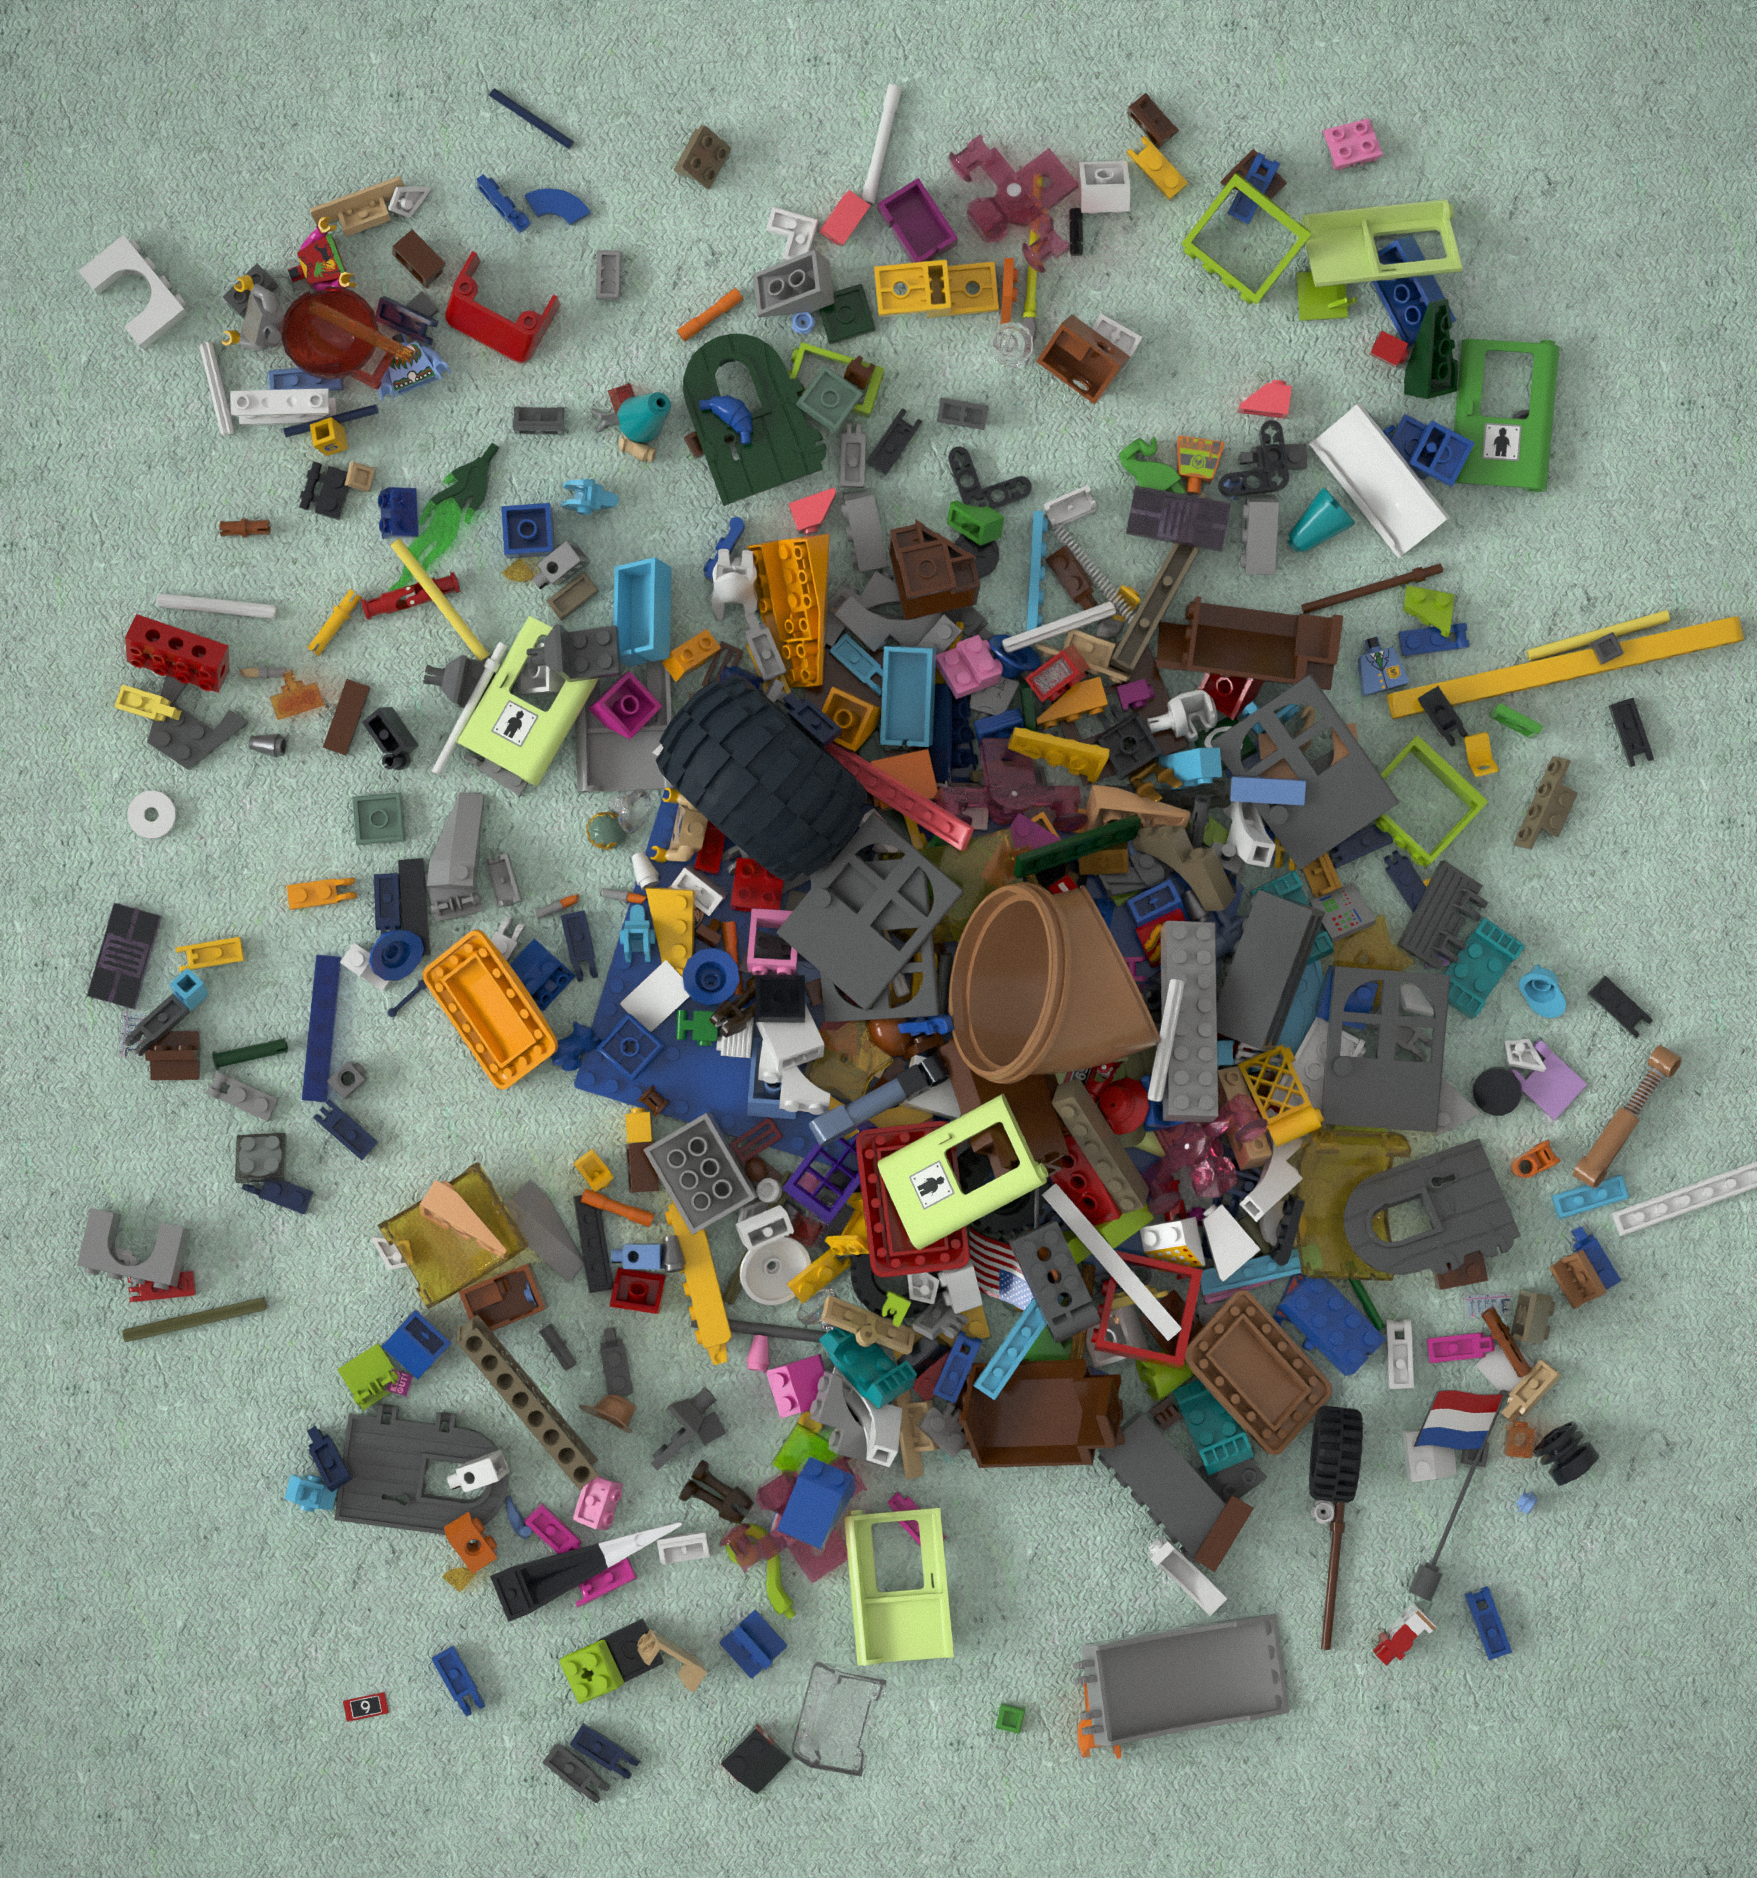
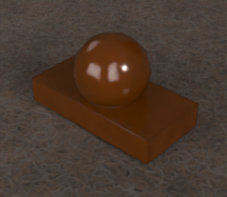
M749 1148L742 1154L745 1157L754 1150ZM756 1155L745 1164L737 1156L747 1177L757 1186L765 1178H771L779 1182L783 1177L781 1173L760 1155Z

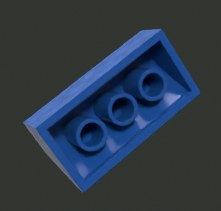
M1413 235L1397 239L1377 252L1379 262L1383 265L1425 261ZM1427 275L1372 281L1402 341L1408 343L1407 347L1415 344L1429 302L1445 299L1434 276ZM1450 309L1451 322L1454 323L1456 319Z

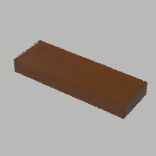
M346 679L323 748L347 756L371 687Z
M1231 1495L1193 1559L1216 1572L1254 1508Z

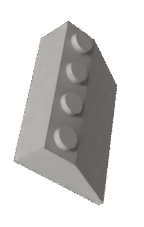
M711 1111L643 1149L692 1235L759 1197Z

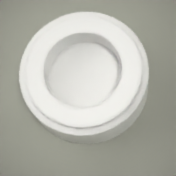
M771 1178L761 1180L756 1189L758 1198L766 1203L777 1202L782 1195L781 1184Z

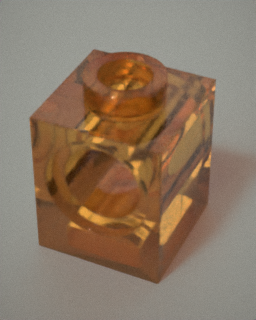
M1513 1421V1425H1506L1503 1454L1511 1457L1532 1459L1535 1429L1528 1427V1422ZM1517 1433H1523L1525 1436L1524 1443L1516 1446L1513 1441L1514 1436Z

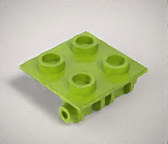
M379 1343L337 1369L353 1394L355 1403L360 1405L363 1411L390 1394V1391L385 1390L387 1383L391 1381L395 1385L397 1383L396 1380L399 1379L398 1374L395 1372L396 1369Z

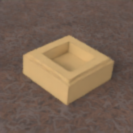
M350 462L345 486L370 492L375 468Z

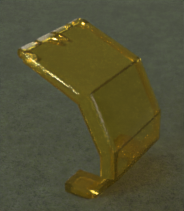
M1317 1129L1303 1140L1296 1164V1169L1303 1179L1295 1186L1294 1195L1300 1196L1305 1201L1296 1233L1301 1272L1305 1274L1306 1278L1324 1279V1275H1326L1328 1279L1348 1280L1350 1276L1351 1280H1372V1277H1374L1375 1281H1393L1394 1275L1375 1270L1354 1253L1347 1241L1344 1230V1210L1353 1190L1364 1179L1391 1169L1394 1157L1410 1158L1412 1149L1405 1136L1395 1132ZM1385 1209L1374 1215L1371 1222L1373 1230L1379 1239L1392 1242L1388 1223V1209Z
M480 1163L472 1164L458 1177L448 1183L455 1187L454 1191L460 1195L507 1250L505 1259L478 1246L474 1238L466 1240L460 1237L453 1227L446 1230L420 1214L421 1201L377 1225L390 1246L396 1245L420 1285L415 1289L428 1309L476 1282L528 1247V1241Z

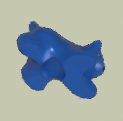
M576 1021L573 1022L574 1030L572 1034L565 1039L558 1040L557 1051L550 1056L552 1064L561 1066L564 1071L568 1072L577 1070L580 1067L579 1056L581 1053L593 1050L601 1042L599 1037H591V1027L578 1024Z

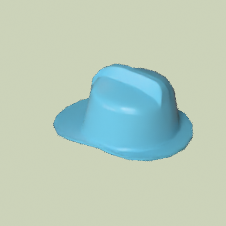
M1538 964L1528 974L1521 977L1518 985L1519 989L1535 1013L1546 1018H1556L1562 1015L1566 1009V1001L1559 988L1558 978L1553 971L1542 968Z

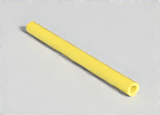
M398 538L390 545L478 660L482 661L489 655L488 651L406 545Z
M1665 610L1526 650L1529 661L1590 645L1591 642L1611 632L1614 633L1615 637L1667 623L1670 622V616L1668 611Z

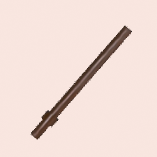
M1440 563L1426 568H1414L1412 572L1302 604L1301 609L1303 614L1413 581L1415 583L1422 582L1427 577L1443 573V567Z
M1335 1502L1334 1520L1331 1521L1330 1525L1332 1540L1321 1649L1331 1650L1342 1533H1345L1346 1522H1343L1345 1503Z

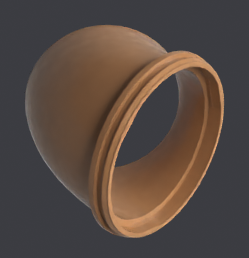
M1010 884L990 893L975 909L964 928L953 961L949 988V1014L952 1017L953 1027H955L952 1030L958 1052L967 1066L977 1075L991 1082L1011 1084L1026 1078L1028 1075L1058 1074L1108 1064L1153 1047L1155 1043H1161L1156 1026L1134 978L1101 913L1084 885L1080 886V889L1075 888L1066 892L1051 894L1044 887L1036 884Z

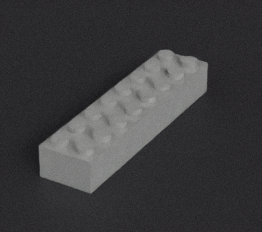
M1166 921L1161 927L1162 1020L1170 980L1178 979L1184 981V989L1163 1093V1121L1213 1122L1218 1117L1215 923Z

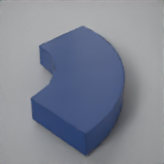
M539 189L524 195L537 218L544 215H557L565 219L571 226L591 214L588 207L579 198L563 190Z

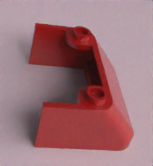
M472 251L453 285L445 312L446 322L451 328L520 364L526 363L534 355L561 306L560 301L553 294L542 315L534 311H525L520 314L516 323L473 301L477 295L478 286L472 276L481 261L477 253Z

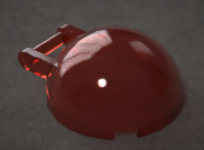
M325 286V290L304 293L291 304L282 320L281 335L286 354L297 368L319 379L335 380L351 376L374 389H379L385 372L395 356L400 355L403 350L400 344L379 334L374 311L366 300L354 291L343 287ZM379 345L387 349V352L373 375L360 370L370 360L376 346Z

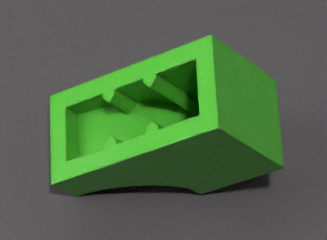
M956 500L950 503L947 524L981 546L1001 538L1005 517L989 506L974 507Z

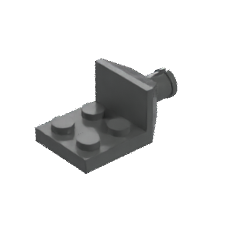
M558 624L552 628L545 638L543 647L528 648L526 652L527 655L531 656L527 657L530 668L548 666L568 682L621 675L617 626L568 632Z
M461 655L446 664L445 668L427 665L425 672L436 677L424 675V684L441 687L456 707L465 708L485 670V667H483L485 662L471 660L467 656ZM494 672V674L492 675V677H491V679H490V681H489V683H488V685H487V687H486L484 693L486 692L488 686L490 685L492 679L494 678V676H495V674H496L495 672ZM516 681L510 690L512 695L514 694Z
M703 1387L691 1399L688 1397L676 1400L667 1407L684 1427L670 1438L673 1443L669 1447L664 1444L652 1455L655 1460L651 1465L657 1471L701 1430L705 1418L704 1413L717 1401L706 1387Z

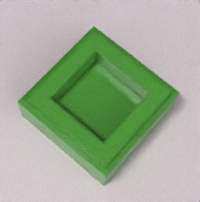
M1001 1703L996 1728L1020 1734L1025 1709Z

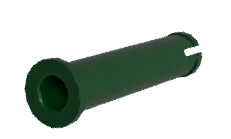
M282 1038L220 1053L213 1051L212 1057L215 1069L219 1070L223 1066L288 1053V1045L286 1039Z

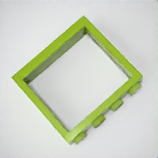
M1235 173L1181 245L1185 247L1183 251L1192 259L1198 257L1204 262L1202 265L1204 269L1211 274L1218 273L1223 277L1221 282L1231 290L1234 287L1241 292L1240 297L1251 305L1253 302L1255 304L1260 303L1313 233L1241 175ZM1235 187L1299 237L1256 293L1193 243Z
M1416 735L1380 773L1385 780L1411 752L1470 807L1467 813L1429 854L1385 813L1375 819V825L1381 831H1387L1399 848H1405L1411 854V859L1416 864L1423 865L1426 868L1454 840L1488 801L1424 740Z

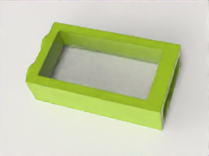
M801 342L800 347H795L792 354L791 362H795L793 369L787 372L789 378L799 380L804 385L806 391L824 365L843 378L847 366L852 359H855ZM862 361L861 365L868 368L870 363ZM875 366L869 384L864 391L852 384L864 394L851 413L870 418L884 376L883 367ZM805 391L798 393L797 395L802 396Z

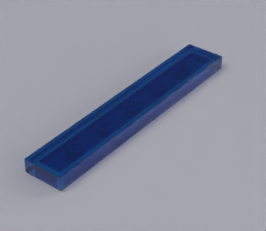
M316 955L302 1100L327 1102L329 1088L327 1080L330 1078L342 957Z

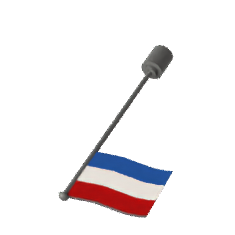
M1458 1390L1436 1391L1414 1444V1447L1435 1445L1458 1450L1478 1449L1431 1564L1426 1562L1425 1566L1419 1565L1408 1591L1430 1602L1443 1575L1438 1572L1440 1568L1435 1565L1506 1396H1509L1506 1390H1501L1499 1392L1501 1394H1475Z

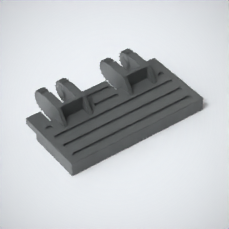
M1440 861L1397 946L1437 970L1440 969L1444 960L1437 957L1436 953L1450 962L1457 963L1459 957L1444 948L1447 942L1456 949H1465L1466 944L1455 936H1457L1466 918L1457 912H1461L1472 920H1480L1481 915L1466 904L1469 900L1478 907L1486 908L1488 902L1477 895L1483 885L1448 862Z

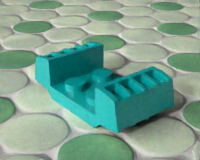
M1295 870L1249 891L1251 898L1255 893H1258V890L1275 892L1310 906L1302 890L1303 885ZM1321 926L1306 966L1334 953L1332 941L1327 931L1324 932Z
M1485 916L1465 941V949L1459 950L1456 954L1459 957L1458 962H1451L1442 974L1451 975L1448 1004L1471 1020L1479 1014L1486 1004V998L1511 962L1518 958L1525 947L1521 941Z
M839 1327L833 1328L819 1339L829 1353L833 1364L862 1397L868 1398L878 1409L914 1386L917 1373L906 1360L899 1366H896L876 1342L869 1347H863L857 1342L856 1334Z
M1200 1380L1173 1391V1395L1208 1476L1254 1457L1250 1443L1241 1426L1214 1398Z

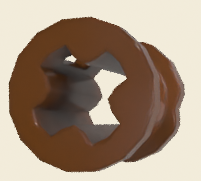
M652 1085L638 1101L640 1103L644 1102L656 1117L671 1101L669 1099L665 1100L655 1090L656 1087Z

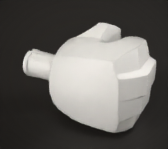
M1203 690L1186 692L1168 702L1167 714L1147 718V725L1152 734L1171 728L1176 738L1184 736L1193 743L1198 740V734L1192 721L1200 722L1201 727L1205 732H1208L1210 728L1216 726L1218 721L1216 706L1213 698Z

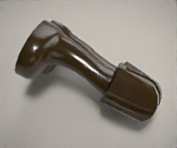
M755 976L748 979L746 983L747 989L732 1002L724 1001L709 1019L715 1027L725 1023L720 1030V1033L725 1038L746 1029L747 1022L755 1016V1003L742 1012L740 1011L745 1004L755 998Z
M702 1459L691 1477L705 1483L724 1496L725 1499L723 1500L713 1495L690 1478L678 1498L682 1501L698 1498L719 1511V1517L741 1524L745 1515L736 1508L731 1507L732 1504L735 1502L738 1506L750 1510L754 1502L739 1487L731 1488L715 1478L709 1471L708 1462Z

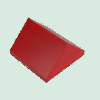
M618 1267L609 1306L659 1314L666 1275Z

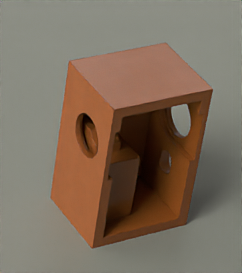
M1071 314L1061 323L1036 362L1095 405L1106 394L1130 359V356ZM1073 380L1081 382L1087 390L1078 387Z
M531 1262L458 1291L469 1320L478 1314L491 1331L549 1308ZM526 1281L530 1283L538 1307H535L533 1302L528 1303L524 1294V1289H527Z

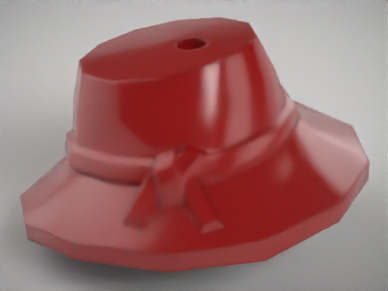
M1126 1077L1112 1082L1102 1092L1097 1107L1112 1131L1117 1135H1124L1134 1132L1145 1122L1149 1110L1148 1095L1139 1081Z

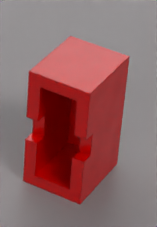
M1381 331L1369 355L1396 367L1398 363L1402 365L1405 362L1410 351L1406 349L1408 343Z

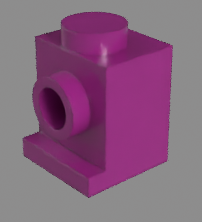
M1145 679L1118 686L1116 689L1123 713L1128 712V707L1130 706L1133 709L1144 707L1147 705V701L1155 698L1152 685H1147Z

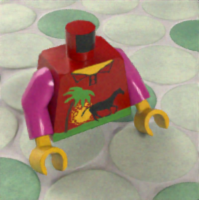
M323 217L319 220L318 227L307 237L301 245L300 251L297 252L300 265L288 269L293 283L306 278L311 289L334 295L345 290L347 287L355 288L356 283L350 282L349 279L351 276H354V273L346 272L335 240L331 233L328 234V232L335 231L337 226H328V221L331 217Z

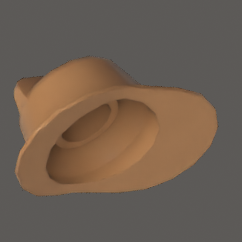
M608 1395L603 1397L594 1407L579 1405V1408L586 1413L608 1421L627 1433H632L628 1426L635 1411V1406L623 1397Z

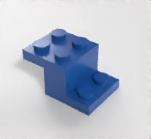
M1406 414L1402 416L1393 437L1390 439V442L1420 479L1425 480L1431 476L1450 487L1454 485L1475 442L1433 420L1425 425Z

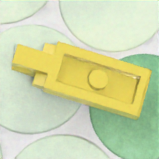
M125 685L121 686L114 708L163 722L165 717L179 720L182 712L174 707H170L171 701L162 696Z

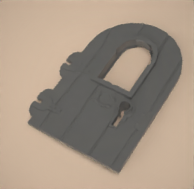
M1480 1139L1422 1157L1364 1179L1353 1190L1344 1210V1230L1347 1241L1354 1253L1375 1270L1392 1275H1407L1429 1268L1436 1274H1445L1449 1272L1446 1264H1450L1452 1271L1457 1270L1462 1266L1464 1256L1480 1251L1483 1256L1495 1257L1499 1254L1496 1249L1497 1246H1499L1502 1254L1509 1252L1514 1244L1513 1239L1521 1236ZM1453 1176L1455 1179L1446 1183L1443 1182L1439 1187L1432 1184V1181L1439 1182V1180ZM1419 1198L1422 1206L1425 1207L1428 1213L1429 1223L1432 1227L1431 1230L1394 1242H1386L1377 1237L1371 1222L1374 1215L1382 1210Z

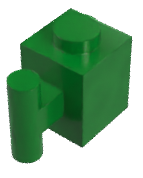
M677 1010L676 1040H686V1030L693 1031L692 1040L698 1041V1046H712V1041L717 1042L719 1027H715L709 1021L714 1012L694 1011L693 1021L687 1020L686 1010Z

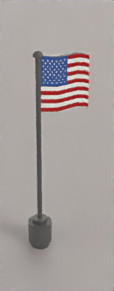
M1039 1187L1034 1189V1229L1039 1227ZM970 1226V1261L974 1267L979 1291L1011 1303L1024 1311L1033 1296L1010 1244L988 1237Z

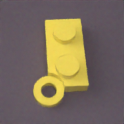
M1150 1284L1145 1285L1155 1298L1168 1295L1167 1290L1157 1292L1156 1287L1150 1288ZM1126 1292L1114 1294L1111 1310L1133 1305L1135 1302Z

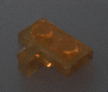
M293 669L282 674L286 684L281 686L282 693L270 696L278 720L325 705L317 681L304 685L302 680H296Z

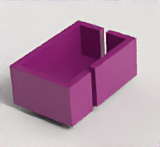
M919 178L878 203V212L888 227H892L893 235L911 263L933 261L936 252L938 256H941L957 245V236Z

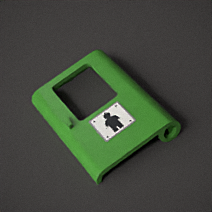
M1481 339L1462 340L1454 432L1475 442L1454 484L1518 487L1529 492L1547 491L1559 346L1555 345V341L1541 340L1540 343ZM1486 352L1530 353L1534 356L1530 408L1527 419L1483 417L1480 414Z

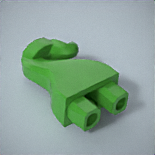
M1153 437L1151 439V445L1138 438L1119 453L1122 467L1135 477L1138 482V489L1166 493L1168 491L1170 495L1180 497L1186 493L1180 482L1181 477L1171 466L1161 462L1135 459L1137 453L1145 456L1154 455L1158 449L1156 438ZM1165 501L1163 502L1162 511L1168 507Z
M1045 1326L1022 1360H1070L1069 1358L1075 1355L1079 1348L1074 1339L1062 1345L1060 1342L1055 1343Z

